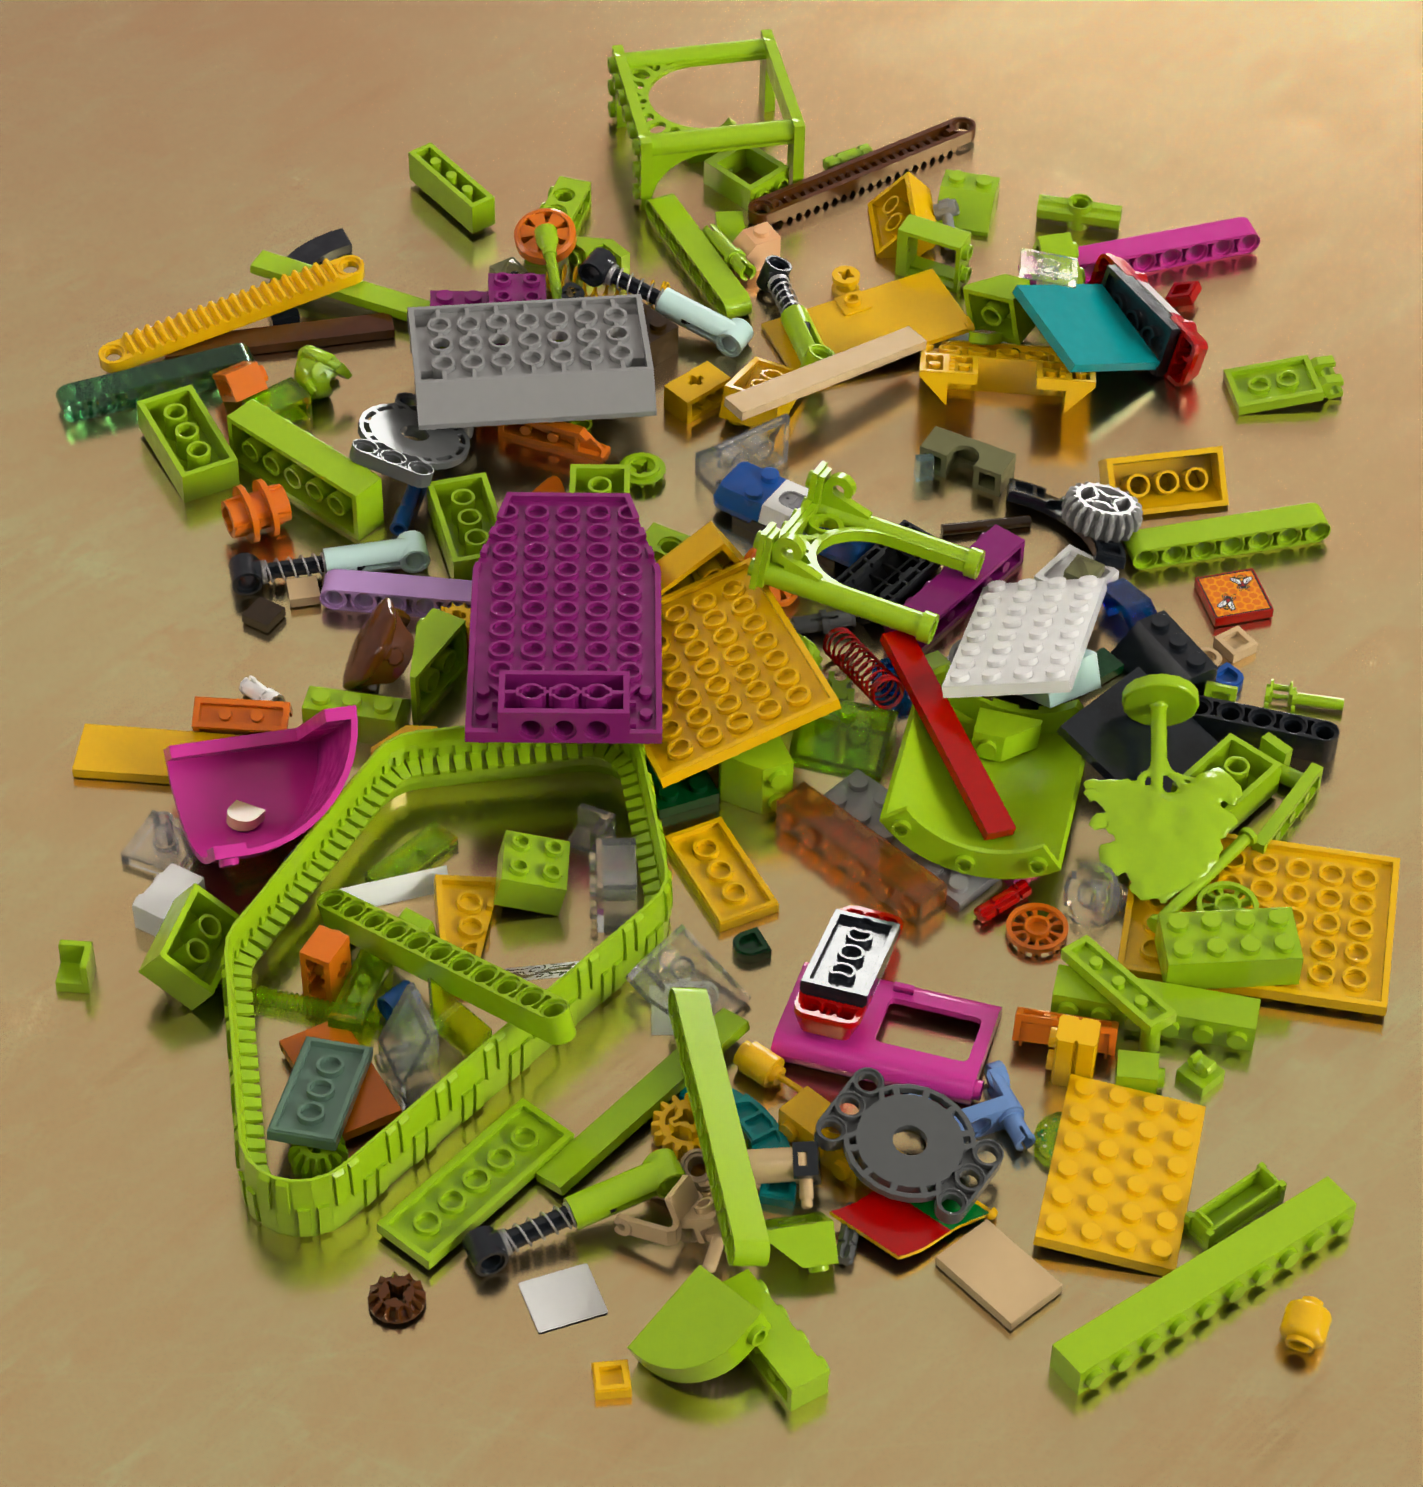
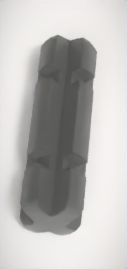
M841 1223L837 1243L839 1262L837 1264L850 1266L854 1260L859 1234Z

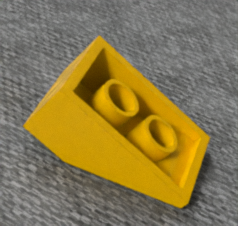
M755 356L725 384L719 417L727 419L733 425H745L755 428L761 434H774L783 425L796 400L741 421L724 406V399L726 396L796 369Z

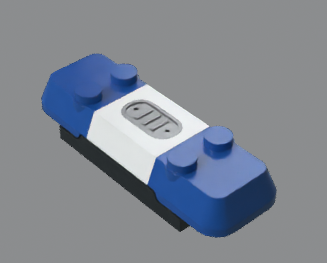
M740 462L719 484L713 494V503L718 509L733 515V525L756 535L759 530L763 531L771 521L777 523L776 528L781 529L785 520L789 521L793 510L800 508L804 497L808 495L809 489L781 477L776 468L767 467L763 469L749 462ZM819 527L821 529L831 530L829 528ZM852 541L834 544L822 550L817 555V561L833 570L839 564L850 567L876 543Z

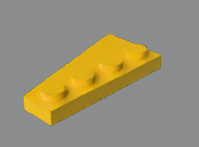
M435 874L433 885L437 937L481 958L494 908L496 877Z

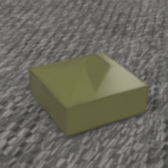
M514 257L489 266V273L504 272L510 274L512 271H518L520 274L528 273Z
M1077 554L1065 569L1063 577L1066 580L1079 579L1086 575H1094L1100 578L1104 574L1105 564Z

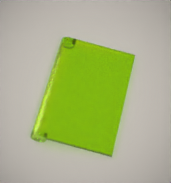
M431 977L428 979L431 1028L467 1058L492 1036V1028Z

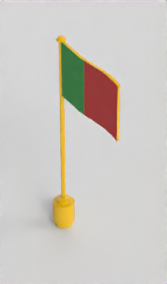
M747 1040L737 1049L733 1063L738 1066V1071L764 1088H769L771 1085L776 1086L782 1082L798 1093L804 1089L784 1076L786 1073V1068H784L785 1060L758 1042L752 1043ZM873 1191L855 1203L830 1211L829 1215L846 1224L850 1229L855 1230L858 1234L899 1260L926 1250L961 1227L986 1217L988 1220H994L998 1215V1211L995 1207L990 1209L977 1200L963 1220L956 1224H946L936 1217L933 1200L907 1203L889 1199ZM945 1200L941 1203L942 1207L948 1212L960 1210V1206L956 1201Z

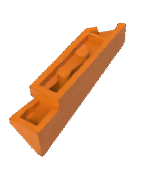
M564 421L497 425L498 435L604 462L611 450L610 446L598 442L585 427Z

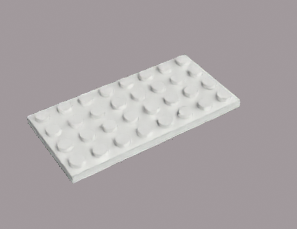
M1086 575L1079 579L1066 580L1065 577H1054L1048 581H1036L1035 579L1028 578L1015 583H1006L1003 580L989 582L982 589L942 684L943 698L1071 692L1107 591L1106 577L1097 578L1094 575Z

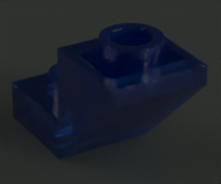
M1124 577L1107 584V591L1102 603L1108 617L1121 612L1129 631L1138 620L1157 613L1151 598Z

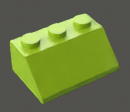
M309 686L302 705L303 723L323 709L356 705L358 718L357 742L375 745L404 727L411 707V699L322 686Z

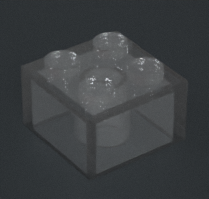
M636 838L596 839V852H589L590 872H596V875H590V897H596V899H590V919H597V933L614 932L637 913Z

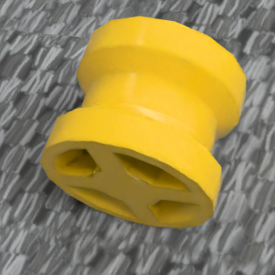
M846 265L835 268L832 272V296L836 298L859 290L860 272L856 268Z

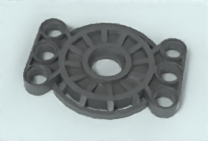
M402 392L396 395L394 403L376 405L362 413L358 422V434L361 439H355L352 442L349 458L358 465L411 486L426 488L431 484L434 470L457 466L466 459L470 449L469 439L472 438L475 427L419 430L415 394ZM405 436L414 437L422 441L411 440Z
M870 1067L861 1068L854 1073L820 1117L814 1131V1141L818 1142L821 1149L835 1151L843 1148L849 1167L858 1179L871 1190L889 1199L907 1203L933 1200L936 1217L946 1224H956L964 1219L999 1171L1004 1157V1150L996 1141L991 1139L976 1141L975 1132L968 1117L947 1096L931 1088L914 1084L884 1086L882 1074ZM868 1079L873 1081L877 1088L873 1091H865L859 1087L858 1082ZM844 1103H851L857 1107L859 1112L854 1115H847L841 1111L840 1106ZM954 1116H956L957 1119L962 1123L965 1129L964 1131H961L958 1122L955 1120ZM825 1127H833L839 1131L840 1136L836 1139H828L822 1134L821 1130ZM900 1132L917 1134L926 1142V1148L920 1154L906 1155L896 1149L893 1144V1136ZM982 1151L991 1152L996 1157V1161L993 1163L982 1162L977 1154ZM970 1175L978 1181V1185L968 1188L960 1182L959 1178ZM945 1200L956 1201L960 1206V1210L948 1212L942 1207L941 1203Z

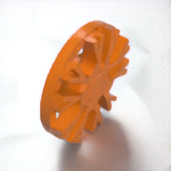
M1027 903L1021 905L1009 914L1006 921L1008 942H1012L1017 947L1018 952L1022 951V954L1029 952L1032 953L1033 957L1035 955L1041 957V953L1051 951L1053 954L1056 953V950H1060V947L1065 944L1068 937L1069 925L1066 917L1060 910L1048 904ZM1038 910L1048 912L1049 914L1047 917L1038 915ZM1027 911L1030 912V914H1031L1030 917H1028V915H1027V913H1026ZM1017 917L1024 923L1020 924L1013 921ZM1055 930H1063L1062 934H1061V933H1056V932H1053V931H1055ZM1020 938H1025L1026 940H1025L1024 942H1022V941L1019 940V939H1020Z

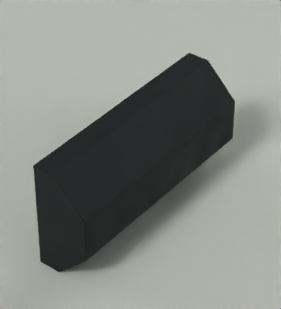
M905 519L899 524L931 535ZM876 543L835 580L851 588L899 603L941 565ZM855 616L856 622L861 625L872 623V621Z

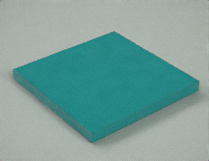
M1102 284L1016 285L1012 292L1069 372L1156 370L1160 364V361Z

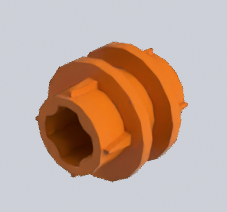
M260 478L253 481V492L250 493L240 484L233 487V497L221 501L222 517L227 531L233 539L245 536L253 544L260 541V530L263 529L271 538L280 535V525L292 520L290 502L280 483L267 486L266 482Z

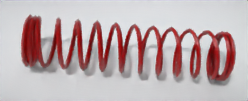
M837 627L828 632L823 640L825 654L879 709L888 710L896 707L904 697L905 689L903 683L849 629ZM836 633V634L830 639L829 644H828V650H827V642H828V639L832 636V634ZM844 633L849 634V636H844L836 642L831 654L830 646L835 637ZM851 638V641H848L847 643L843 644V646L839 649L837 656H835V650L837 645L842 640ZM848 644H851L849 649L845 653L841 654L843 648ZM855 648H858V651L855 652V653L849 658L848 661H844L846 657L850 656V655L853 653V651L855 650ZM860 653H863V656L858 658L853 666H849L850 662H853ZM867 657H868V660H867L866 662H864V663L858 668L857 671H854L855 667H857L859 664H861V663L863 662L864 658H867ZM873 662L872 666L867 668L863 675L859 676V673L863 671L869 663ZM877 667V671L872 673L866 681H863L864 677L869 675L872 672V670ZM882 672V676L878 677L872 685L868 686L869 682L872 681L878 675V673ZM892 681V685L886 693L875 696V693L883 690L888 682ZM885 682V684L880 689H877L882 683ZM896 682L897 689L892 697L884 701L876 700L890 693ZM900 688V695L894 703L886 706L880 705L881 703H887L891 701L894 697H896Z

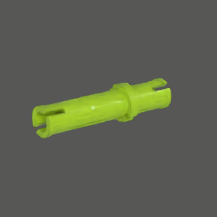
M710 224L714 231L706 225L702 232L724 259L728 267L734 270L743 281H748L744 274L749 279H752L756 274V268L746 259L744 251L736 248L715 224Z

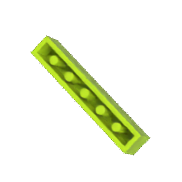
M1058 965L1052 994L1051 1012L1119 1022L1120 1029L1140 1032L1141 1028L1070 966ZM1138 978L1177 1012L1176 1022L1161 1030V1036L1224 1046L1237 1050L1253 1051L1261 999Z

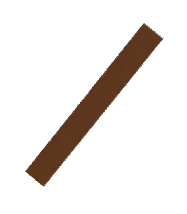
M376 313L232 330L165 355L166 365L295 350L306 345L320 347L395 338V328L391 315Z

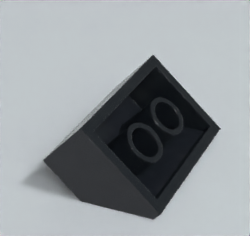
M1165 610L1138 620L1110 652L1124 664L1123 673L1125 675L1139 667L1147 675L1169 674L1180 676L1191 681L1201 696H1204L1207 681L1216 682L1218 667Z

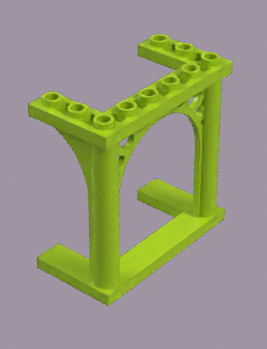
M772 29L761 30V38L626 53L624 52L623 45L612 46V57L607 58L609 74L612 73V79L607 81L609 96H612V101H608V114L610 118L614 117L617 128L627 127L628 138L632 139L633 155L636 156V161H632L633 177L636 178V183H632V195L634 200L639 201L641 211L645 210V201L652 199L658 182L671 168L688 158L701 154L788 145L787 166H789V185L804 179L806 126ZM760 60L759 98L764 112L775 111L776 96L783 120L711 128L683 126L671 122L658 114L649 101V92L660 78L679 69ZM654 127H665V129L662 132H650V130Z

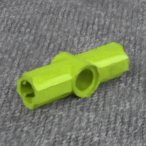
M1040 194L1036 217L1037 219L1064 222L1070 229L1075 231L1086 230L1089 226L1119 230L1122 206L1093 202L1091 197L1085 194H1073L1069 198Z

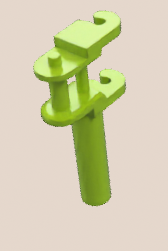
M1271 679V684L1266 685L1263 708L1268 709V704L1272 702V698L1288 700L1287 704L1291 706L1290 713L1292 714L1295 713V705L1343 711L1344 698L1298 693L1297 687H1293V681L1290 682V685L1274 684V679ZM1273 690L1284 691L1289 693L1288 695L1275 694L1273 693Z

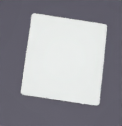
M587 1263L518 1284L539 1333L608 1313Z

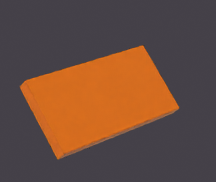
M342 1016L279 1041L280 1049L292 1069L306 1036L360 1045ZM372 1062L342 1134L345 1141L390 1123L402 1113V1109Z

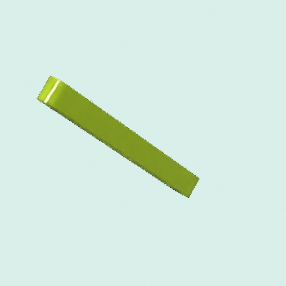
M331 889L318 897L317 905L325 927L336 929L349 935L351 944L549 1044H566L576 1036L577 1031L569 1004L564 998L343 890Z
M671 987L668 995L669 1017L729 1266L766 1267L770 1259V1240L707 989Z

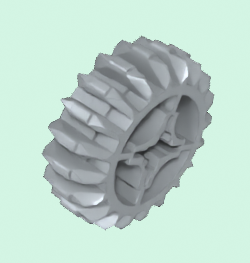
M1087 481L1084 484L1076 483L1075 486H1071L1061 505L1062 519L1066 522V525L1074 528V532L1082 533L1084 537H1092L1095 541L1097 539L1103 540L1106 543L1108 541L1119 543L1120 540L1128 541L1132 533L1139 530L1143 520L1142 505L1136 497L1130 496L1129 492L1121 491L1119 487L1115 488L1109 484L1103 485L1099 482L1092 484Z

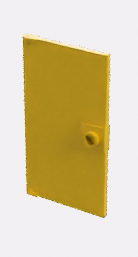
M933 268L867 290L850 292L836 297L832 301L807 309L824 345L833 350L835 354L910 326L927 340V344H935L975 330L969 316H966ZM777 318L761 323L762 330L785 365L799 369L801 363L781 323V319Z

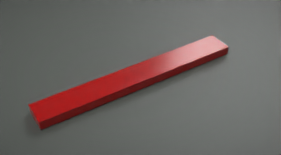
M901 631L882 633L880 642L984 840L1013 835L1016 826L948 698H943L942 687L915 636Z

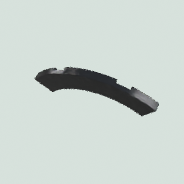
M343 228L313 238L295 249L287 257L311 265L317 262L320 265L326 258L330 261L341 255L351 253L352 244ZM297 307L270 316L269 320L272 326L299 323L300 314Z
M1014 478L1009 479L1007 486L1008 502L1035 509L1066 525L1061 513V505L1065 496L1059 499L1047 494V489ZM1077 533L1088 545L1095 561L1105 564V566L1124 569L1126 554L1121 542L1108 541L1106 543L1099 539L1095 541L1092 537H1084V534Z

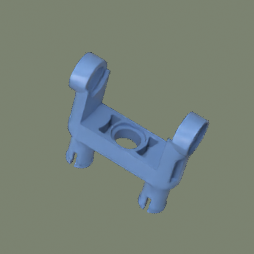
M1000 1060L986 1064L984 1073L989 1086L987 1091L992 1099L961 1109L972 1125L975 1139L1004 1129L1018 1151L1024 1150L1021 1142H1023L1026 1149L1030 1148L1035 1143L1036 1137L1024 1121V1109L1010 1088V1078L1005 1065ZM954 1116L955 1120L958 1122L961 1131H964L965 1129L962 1123L957 1119L956 1116Z

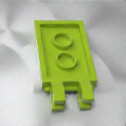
M1308 355L1223 370V379L1239 416L1323 401L1324 398L1330 400L1343 396L1341 386L1344 385V380L1341 374H1335L1333 367H1336V362L1333 355L1319 356L1311 360Z

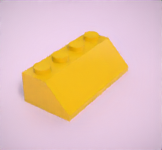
M1222 446L1107 458L1098 461L1100 484H1109L1115 488L1119 487L1121 491L1129 492L1130 496L1136 497L1142 505V515L1229 505Z

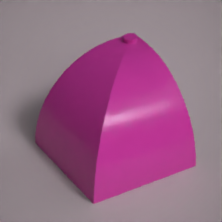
M356 705L323 709L297 728L170 745L165 748V762L176 810L185 837L196 858L203 864L219 862L220 868L239 865V859L252 858L269 853L297 838L323 817L342 791L354 761L358 738ZM236 800L265 809V820L251 831H237L226 823L227 809Z

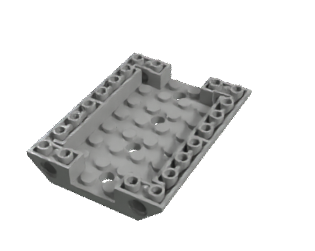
M641 294L407 308L419 430L657 416L654 367Z

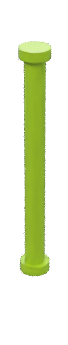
M1243 827L1238 832V837L1219 855L1218 864L1214 865L1205 876L1199 877L1196 882L1190 883L1159 913L1180 912L1247 846L1251 847L1258 841L1257 834L1251 828ZM1152 914L1147 919V925L1154 933L1156 932L1158 914Z

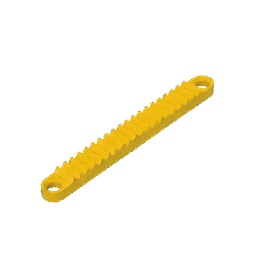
M346 255L331 261L326 258L320 265L317 262L313 263L310 269L304 266L299 273L293 270L291 276L282 274L280 280L274 277L269 284L263 281L258 288L252 285L247 292L241 289L238 295L231 293L226 300L220 297L217 303L209 301L207 307L198 305L196 311L190 308L185 315L179 312L174 319L168 316L165 322L161 323L157 320L152 327L146 324L143 330L140 331L136 328L131 335L125 332L122 338L106 343L99 349L100 367L108 373L122 372L351 287L364 279V262L355 255ZM347 267H354L358 269L354 273H346L343 271ZM117 354L121 356L120 359L116 361H109L106 359L109 355Z

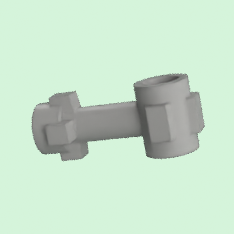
M950 198L940 200L938 204H934L933 211L937 221L942 220L943 224L955 228L953 216L960 214L956 199L950 200Z

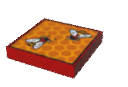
M1253 568L1195 578L1194 586L1214 627L1273 617L1274 609Z

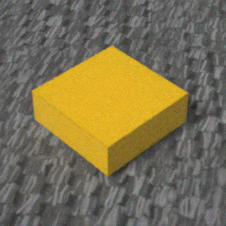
M628 1359L591 1363L595 1401L632 1397Z

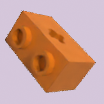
M242 361L212 374L223 402L237 403L268 389L266 381H268L267 372L263 365H258L257 361Z
M319 925L299 951L303 997L333 1008L353 981L349 935L339 930Z

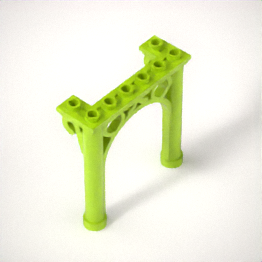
M822 461L815 470H810L805 483V487L809 488L808 495L804 497L800 508L793 510L789 521L785 520L781 529L776 528L777 523L771 521L763 531L759 530L753 543V548L757 549L756 556L752 558L747 575L751 576L749 589L755 590L757 587L763 588L764 585H768L915 636L917 641L930 644L938 626L939 614L928 610L921 612L839 583L822 570L818 564L817 555L825 548L838 543L852 541L871 542L963 572V576L976 580L985 559V550L976 547L970 549L873 516V512L851 499L857 489L854 479L843 472L831 475L832 468L827 467L828 463ZM836 486H841L844 493L840 492ZM819 527H825V528H829V529H831V530H825V529H821V528H819Z

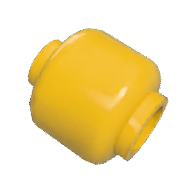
M1303 1296L1302 1299H1295L1287 1304L1279 1331L1281 1337L1285 1340L1286 1346L1301 1353H1311L1325 1344L1332 1323V1317L1330 1312L1323 1307L1324 1304L1320 1299L1313 1296Z

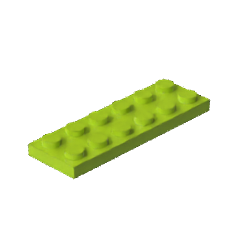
M521 1098L377 1222V1232L430 1270L460 1244L467 1233L479 1227L536 1177L535 1173L574 1139V1133L526 1099Z

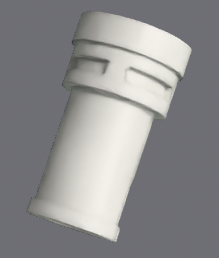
M250 675L249 679L245 677L240 683L239 691L251 700L285 702L282 694L272 688H267L254 676Z

